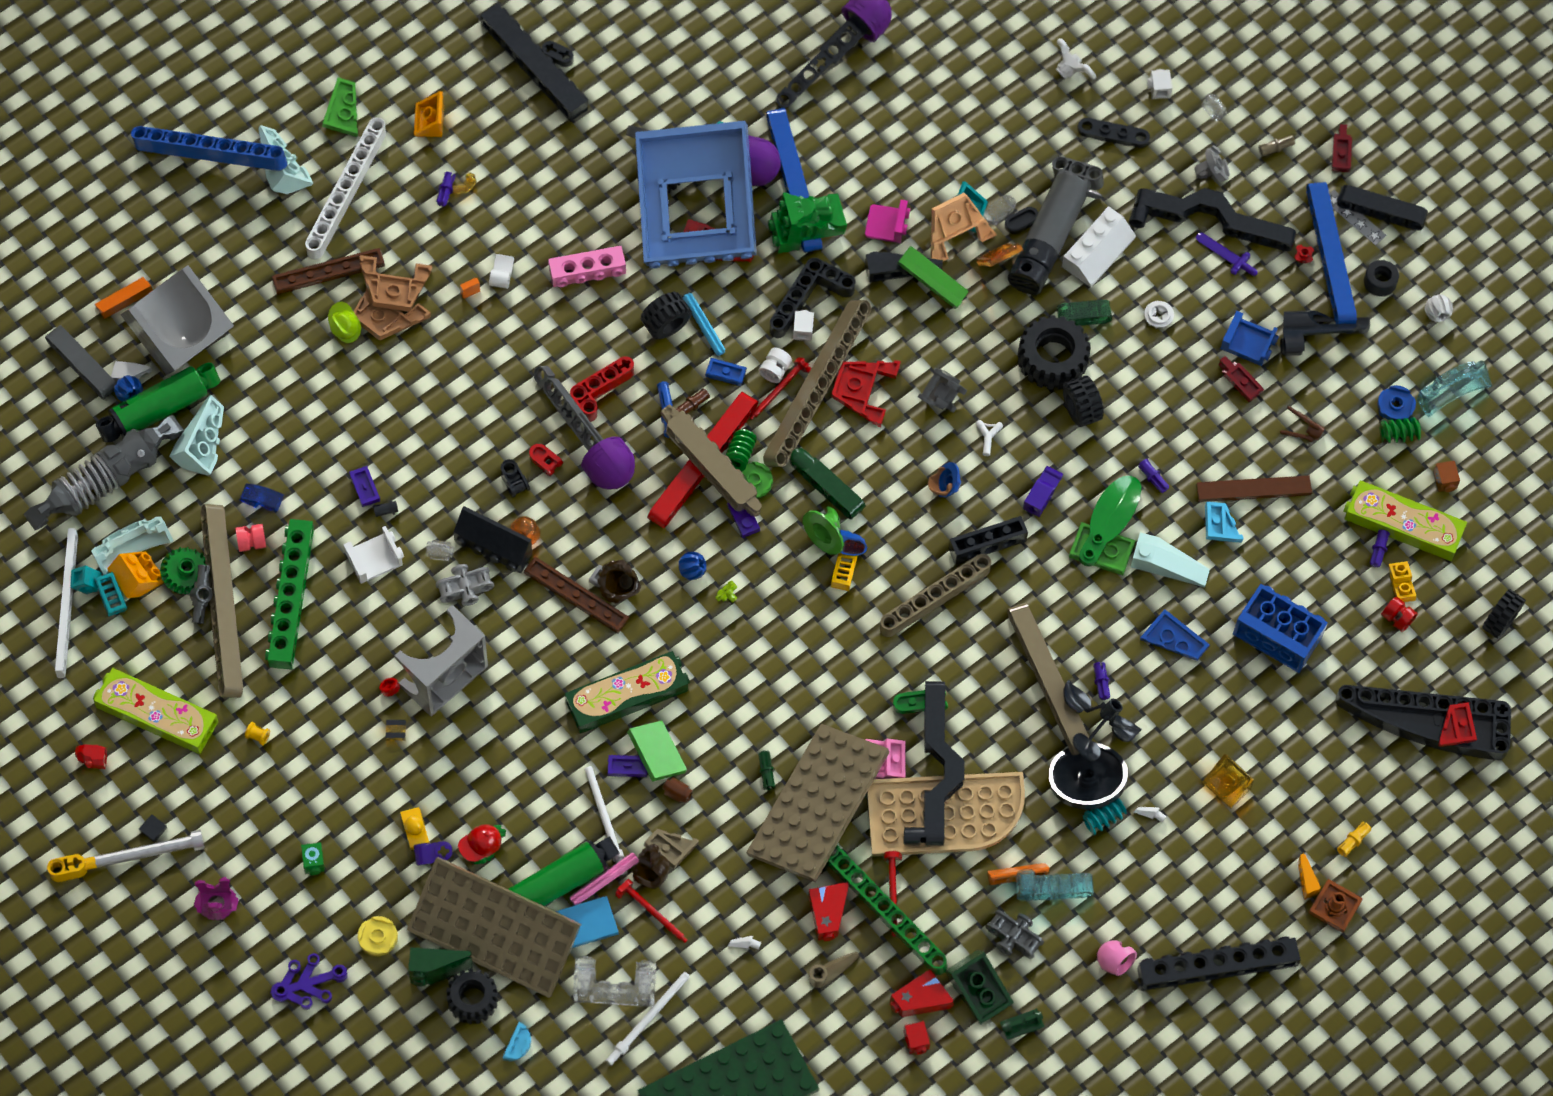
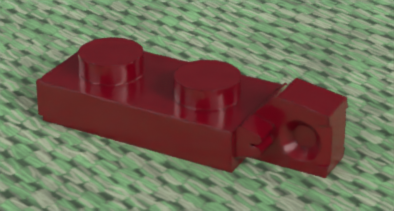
M1340 124L1338 134H1334L1331 171L1350 173L1352 137L1347 135V125Z
M1226 356L1220 359L1218 365L1223 370L1224 377L1249 403L1264 391L1263 387L1240 363L1235 361L1232 363Z

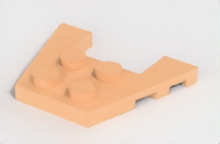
M965 193L932 208L931 259L942 261L949 259L944 242L974 227L981 242L996 236L995 231L989 226V223L983 218L977 207Z

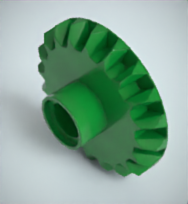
M180 547L166 554L160 567V574L164 584L176 593L189 595L192 588H194V583L197 582L198 565L206 566L203 553H199L196 549L193 550L189 547ZM182 567H188V568H190L191 570H190V571H184V570L182 569Z

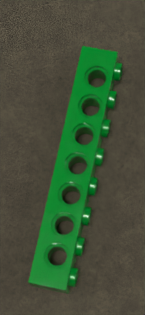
M290 519L289 526H285V537H287V540L282 545L284 559L283 561L280 560L279 572H281V578H277L276 589L279 590L278 596L274 597L276 611L271 615L273 630L269 631L268 643H270V649H266L265 660L268 661L269 668L293 670L314 534L313 521ZM296 539L302 540L300 543L293 542ZM292 557H299L296 561L290 560ZM290 574L296 575L294 578H288ZM287 592H294L291 596L285 595ZM285 609L291 610L287 614L282 613ZM288 627L286 631H280V628ZM285 645V648L277 649V646Z

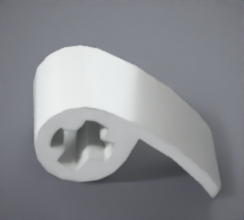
M496 254L494 268L490 274L489 286L508 289L514 257Z

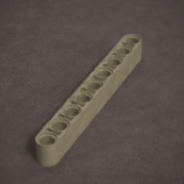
M1026 602L1008 608L1007 613L1067 746L1073 756L1078 755L1079 753L1073 745V737L1077 733H1082L1088 738L1089 736L1079 714L1073 711L1064 700L1063 690L1065 684L1031 610Z

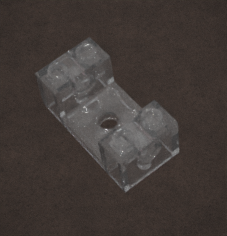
M588 956L576 958L573 985L574 1002L648 1007L655 1005L657 963L649 960L636 962L635 985H631L628 982L611 984L609 981H599V983H596V959Z

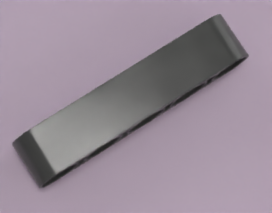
M61 325L45 336L48 344L101 399L104 400L114 392V387L117 384L115 380Z

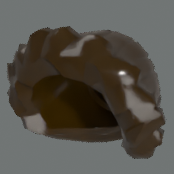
M612 560L608 564L603 565L602 571L599 572L597 582L600 592H602L601 595L610 603L618 604L620 601L636 595L641 589L637 574L624 560Z
M650 844L642 849V852L638 855L639 862L632 869L633 880L648 888L656 889L667 879L670 863L659 852V846Z

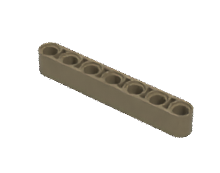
M986 554L977 555L886 613L880 620V633L885 637L894 636L986 577L991 568L990 557ZM978 564H985L986 567L981 568ZM963 574H969L971 577L966 578ZM952 583L955 587L950 588L947 584ZM936 593L940 595V597L935 598L931 596V594ZM921 603L924 607L919 608L916 604ZM905 613L909 616L903 618L900 616V614ZM890 623L893 625V627L888 628L885 627L884 624Z

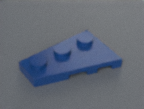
M1165 609L1140 637L1142 641L1196 661L1210 647V644Z

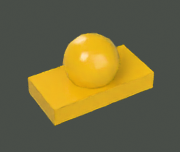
M420 807L400 812L410 850L414 849L413 845L429 843Z

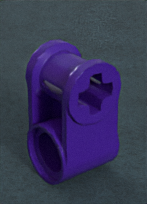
M446 841L413 845L416 865L434 863L437 857L448 860L453 850L450 843ZM441 846H445V849H449V851L446 852V856H442V853H438V851L441 850Z

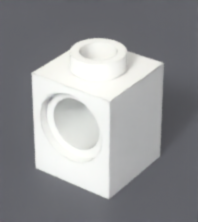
M807 310L795 311L793 340L812 341L814 312Z

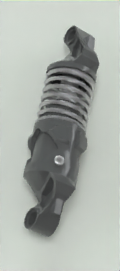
M171 415L164 419L158 427L141 431L136 429L130 430L122 441L116 445H107L95 453L94 456H91L90 462L85 460L84 464L86 467L79 464L78 468L82 475L76 468L72 470L76 479L70 472H67L66 476L72 485L64 476L54 480L51 493L46 501L29 508L23 515L34 530H38L49 522V516L53 513H65L72 516L82 513L83 508L88 509L89 504L94 505L95 500L100 501L101 496L106 497L107 492L112 493V488L118 489L127 483L130 475L138 470L154 465L157 461L158 447L162 440H174L184 432V429L176 418ZM92 489L93 491H95L97 497L91 492ZM86 493H88L91 501L85 496ZM80 497H82L85 505L79 500Z

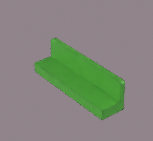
M912 246L907 249L897 262L899 266L954 309L959 307L964 297L968 294L967 289Z

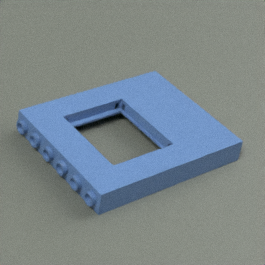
M745 121L635 132L643 258L646 266H649V268H659L660 265L664 264L678 266L679 263L684 262L692 265L697 264V261L712 263L715 262V259L731 261L734 260V257L750 259L753 255H757L747 123ZM723 179L727 228L670 234L667 184Z

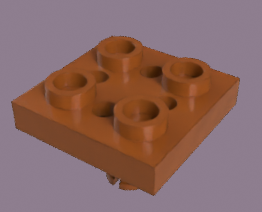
M1328 879L1309 910V914L1344 933L1363 898Z

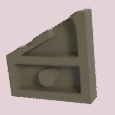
M656 829L644 842V846L646 847L650 844L659 846V852L668 859L670 867L675 869L698 845L699 840L695 838L693 840L681 838L679 834H670L667 831Z

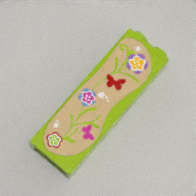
M1361 480L1358 486H1353L1350 496L1353 498L1351 502L1347 501L1343 512H1346L1344 520L1375 532L1386 530L1390 533V538L1452 562L1466 527V521Z
M114 668L104 676L102 687L96 690L93 697L96 708L199 755L219 722L217 714Z

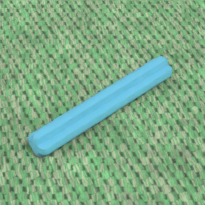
M688 293L684 295L683 300L692 311L694 319L717 356L724 354L725 347L693 294Z

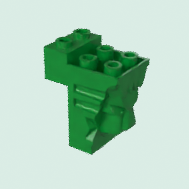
M784 192L782 199L779 200V210L772 212L770 220H768L769 231L773 233L772 243L774 247H777L778 254L800 250L801 242L805 240L843 235L847 227L838 193L818 198L813 196L803 198L802 196L798 197Z

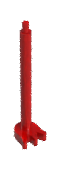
M798 357L794 361L796 366L752 412V415L749 417L750 420L757 417L800 370L806 373L810 372V364L805 362V358Z
M898 851L884 852V861L889 860L890 899L897 905L896 860L902 861V855ZM897 919L893 921V924L897 925Z
M627 879L617 888L615 895L619 899L627 892L676 938L684 943L687 942L684 934L632 888L633 882L630 879Z

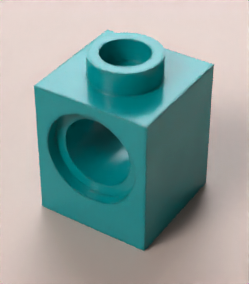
M86 565L72 569L70 588L84 594L97 592L98 588L94 578L102 576V572Z

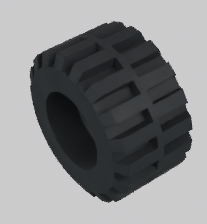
M671 292L653 300L644 309L640 319L653 338L663 339L682 329L690 320L692 311L678 292Z
M1086 375L1066 382L1063 385V397L1066 408L1078 427H1083L1103 419L1102 399L1095 383L1090 377Z
M472 968L466 973L462 970L460 971L461 975H454V980H450L448 984L449 988H447L446 993L450 1012L452 1011L455 1018L459 1017L461 1022L467 1020V1024H472V1021H476V1024H479L481 1019L486 1021L488 1015L492 1016L494 1009L497 1008V987L493 978H489V974L486 972L482 974V970L477 969L476 972H473ZM471 988L479 989L484 993L483 999L473 1005L466 1004L460 999L463 992Z

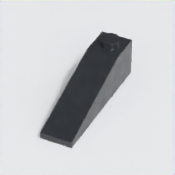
M871 252L866 254L865 266L869 283L912 277L910 273L897 264L903 254L889 252ZM927 258L942 270V260Z

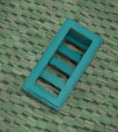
M113 572L94 578L108 617L126 611L127 606ZM109 580L112 581V583H110V584H108V585H105V586H102V585H101V583H103V582H106V581H109ZM114 587V591L104 593L105 590ZM117 595V598L110 601L107 600V598ZM120 603L119 606L110 608L111 605Z

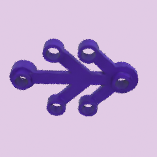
M313 953L308 956V964L298 982L290 984L295 973H298L301 969L299 961L291 960L288 964L289 970L283 981L273 985L271 995L278 1002L290 1000L300 1005L302 1009L309 1010L313 1005L312 999L308 996L300 997L293 992L301 990L320 999L322 1003H329L332 1000L331 992L329 990L322 991L313 986L332 979L336 982H343L348 976L347 969L343 965H335L331 971L310 978L315 967L320 964L319 956ZM312 958H317V962L311 963L310 960ZM297 964L298 968L291 969V966ZM338 969L343 971L340 975H337L335 972ZM281 988L285 990L282 994L277 993ZM328 994L329 998L323 999L322 996ZM305 1000H308V1001H310V1004L307 1005V1006H304V1005H303V1002H304Z

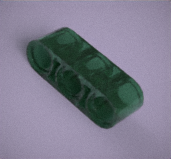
M1110 301L1070 302L1057 306L1058 318L1063 316L1068 321L1072 319L1076 322V326L1106 324L1112 321Z

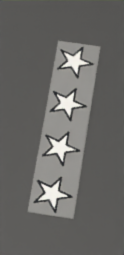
M1335 190L1330 193L1332 208L1374 245H1377L1387 236L1363 214L1340 208L1336 204L1339 194Z

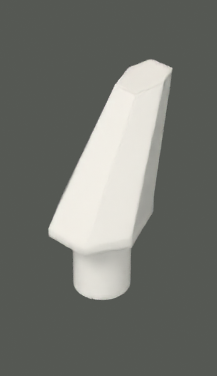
M1138 807L1134 811V813L1151 819L1156 818L1160 822H1163L1166 818V815L1159 811L1160 808Z
M753 936L733 939L728 946L749 949L750 946L759 950L761 942L754 940Z

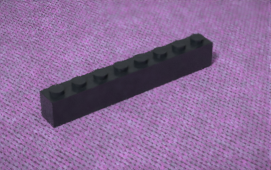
M497 3L480 15L481 25L570 122L588 110L586 95L577 90L574 82L566 78L563 70L558 69L554 65L553 60L543 53L542 48L538 44L535 45L527 32H523L519 23L511 19L504 7L501 8Z

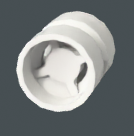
M772 348L766 360L760 366L759 373L766 380L772 383H779L790 366L792 358L784 350Z

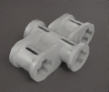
M467 564L453 567L451 572L455 576L440 579L435 584L436 588L440 591L441 602L448 603L462 598L463 606L477 603L479 598L475 594L489 591L495 586L490 579L489 568L481 567L468 572Z

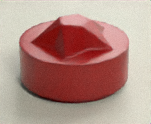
M387 678L382 681L379 689L384 696L390 697L399 691L400 685L397 679Z

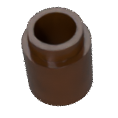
M674 777L671 780L667 779L662 788L665 790L664 795L687 804L693 793L689 785Z

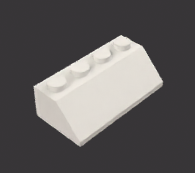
M1108 206L1064 255L1062 267L1086 285L1092 287L1131 244L1136 235L1125 218Z

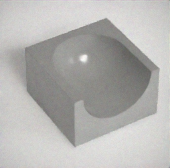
M189 265L171 276L121 314L122 318L166 375L177 370L234 327Z

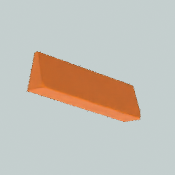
M142 277L97 302L95 306L102 317L106 319L153 291L152 286Z
M1046 863L991 870L987 874L989 885L1045 878L1048 876L1050 869Z

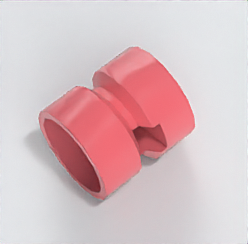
M263 524L252 525L249 529L247 526L236 527L239 552L250 551L251 547L255 549L266 548Z

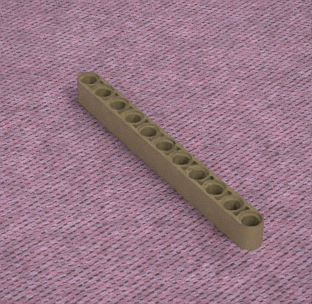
M851 300L847 303L764 453L763 461L767 467H784L787 465L791 458V453L796 449L871 312L869 301Z
M203 504L201 507V525L205 564L211 566L209 583L213 595L209 603L218 690L220 697L241 698L243 681L225 511L223 505Z

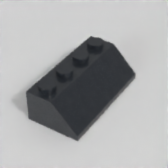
M463 506L453 532L455 542L462 547L467 546L478 555L483 554L489 557L496 564L501 563L512 572L522 573L532 557L531 539Z

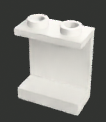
M386 526L382 527V535L353 547L351 541L343 544L345 554L361 584L403 565L402 558L404 554L400 547H396L394 543L396 542L395 536L392 531L388 532Z

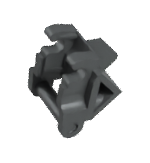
M935 368L934 375L922 394L918 395V398L932 406L935 405L942 410L947 408L954 413L956 407L952 403L958 392L965 395L968 390L959 384V379L945 370Z

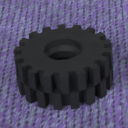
M1508 589L1485 620L1482 629L1499 639L1517 617L1526 599Z

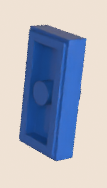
M710 358L705 377L742 386L747 367Z

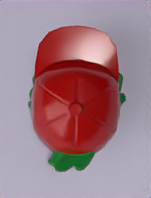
M480 825L459 840V852L470 863L485 864L499 850L502 837L506 836V830L502 829L501 825Z

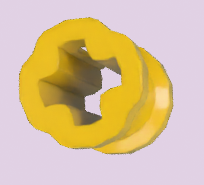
M254 722L249 724L245 732V738H252L262 746L267 742L270 735V729L256 726Z

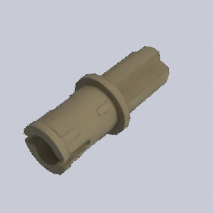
M1292 135L1279 140L1275 138L1269 143L1259 145V152L1262 157L1274 152L1279 153L1281 149L1295 145V139Z

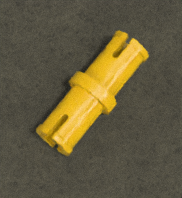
M1361 822L1353 832L1347 835L1345 841L1337 847L1338 853L1341 856L1347 857L1356 846L1362 843L1363 838L1371 832V827L1367 823Z

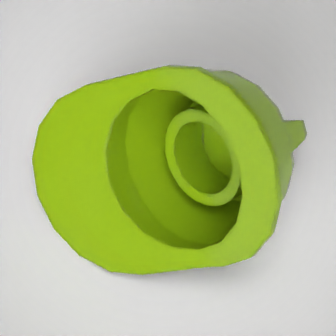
M335 303L328 314L330 330L342 342L352 343L361 334V323L347 303Z

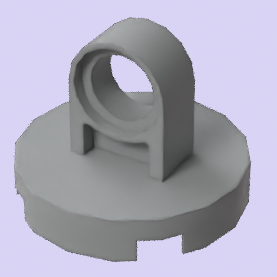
M1216 146L1207 148L1205 151L1206 161L1194 167L1197 178L1204 179L1214 175L1220 182L1229 179V167L1226 160H1222L1219 156L1221 151Z

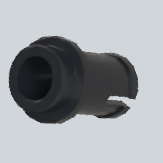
M390 500L388 503L373 505L376 517L391 513L395 515V512H399L396 501Z

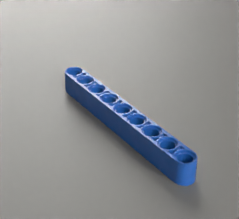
M781 108L766 111L773 144L780 155V170L786 191L791 195L808 198L809 193L786 110ZM821 238L802 241L803 252L821 250Z
M144 126L135 127L131 131L135 147L140 151L275 171L283 170L287 166L284 150L280 146Z
M1326 182L1309 183L1306 186L1307 198L1335 323L1356 324V309Z

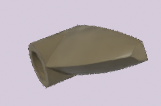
M858 952L841 956L824 965H814L809 972L810 984L815 988L825 986L845 971L859 957ZM815 974H821L822 978H815Z

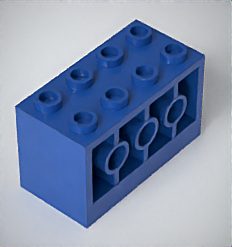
M1260 584L1238 617L1233 635L1300 673L1322 639L1328 622L1323 617L1310 613L1304 606L1293 603L1287 596H1281L1276 593L1271 587Z

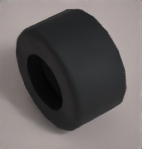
M1374 261L1367 268L1364 286L1373 295L1387 296L1396 288L1399 271L1389 261ZM1375 275H1384L1388 281H1378Z

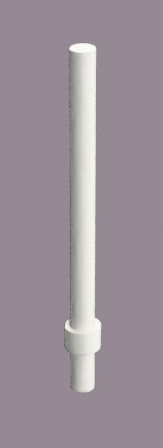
M589 766L585 768V772L606 835L611 837L620 854L612 858L614 862L618 863L625 857L623 851L618 846L593 768Z
M686 972L682 973L623 1041H619L615 1046V1050L606 1059L609 1065L612 1066L621 1055H624L629 1050V1045L690 978Z

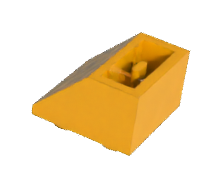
M146 551L119 554L107 568L109 573L113 572L117 584L126 598L141 597L164 583L160 570Z

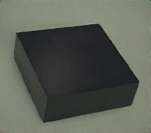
M151 814L140 826L139 831L155 842L167 829V826Z

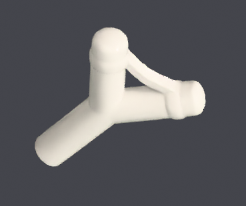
M978 420L976 422L977 428L984 436L983 456H990L992 438L1001 430L1003 424L1001 422L986 424L982 420ZM986 426L993 428L990 431H988Z

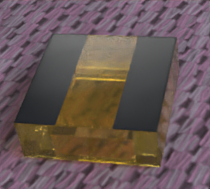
M386 720V741H406V720Z

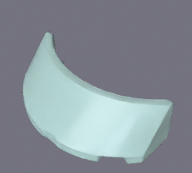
M160 516L149 521L144 519L117 530L103 539V543L94 547L91 552L103 575L109 573L107 568L119 554L142 552L158 545L171 543L174 540Z

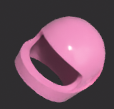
M1119 941L1105 942L1097 953V961L1104 971L1117 976L1124 974L1133 965L1137 957V952L1132 947L1123 948L1122 942ZM1128 955H1130L1129 958L1127 959V961H1126L1124 964L1120 965V964L1122 963V961H1123Z

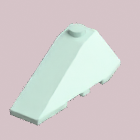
M260 125L258 129L261 144L282 147L287 160V166L283 170L265 169L270 188L277 193L289 194L311 186L313 181L304 166L300 167L296 162L297 157L286 150L287 144L274 129Z
M209 395L177 440L169 456L182 469L207 476L211 475L217 462L218 454H216V447L220 442L218 431L222 426L224 406L212 395Z
M1140 532L1131 563L1132 568L1205 587L1209 568L1161 538Z

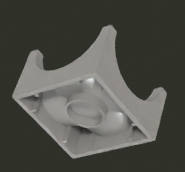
M453 605L447 609V613L454 623L455 634L450 637L452 643L446 651L429 659L412 658L402 651L394 655L395 659L414 681L412 683L404 678L399 682L400 687L430 716H433L488 667L485 635Z

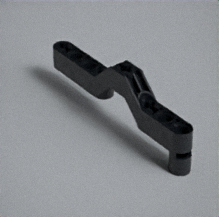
M1141 188L1137 192L1134 208L1129 219L1131 226L1143 228L1148 215L1174 222H1184L1187 216L1199 211L1216 216L1223 226V233L1227 236L1282 251L1292 250L1297 234L1293 228L1236 213L1222 192L1203 188L1184 198Z
M925 681L924 753H930L944 766V779L931 791H924V828L904 827V845L926 843V846H944L945 801L963 786L964 760L945 742V682Z

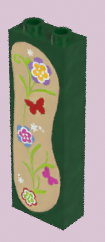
M673 651L565 693V702L579 733H584L687 692L690 680L687 673H683L680 668L682 663L679 656L675 657Z

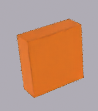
M477 278L460 285L462 297L465 299L480 292V282Z

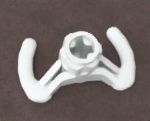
M1061 38L1058 39L1057 44L1061 48L1063 60L1058 64L1056 70L1065 79L1070 78L1074 73L1085 72L1090 79L1094 80L1096 74L1087 64L1081 63L1082 60L1075 53L1071 55L1066 42Z

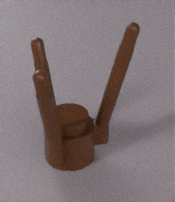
M1288 406V410L1309 424L1306 433L1309 435L1280 430V433L1306 439L1310 442L1313 439L1318 441L1325 427Z

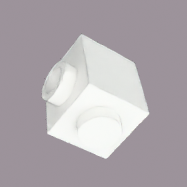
M1157 69L1151 71V76L1147 79L1148 89H1151L1152 99L1171 97L1172 82L1170 70Z

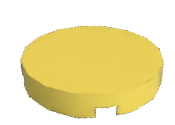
M372 917L363 922L358 930L359 945L365 953L371 956L386 955L397 944L398 933L396 927L391 920L385 917Z

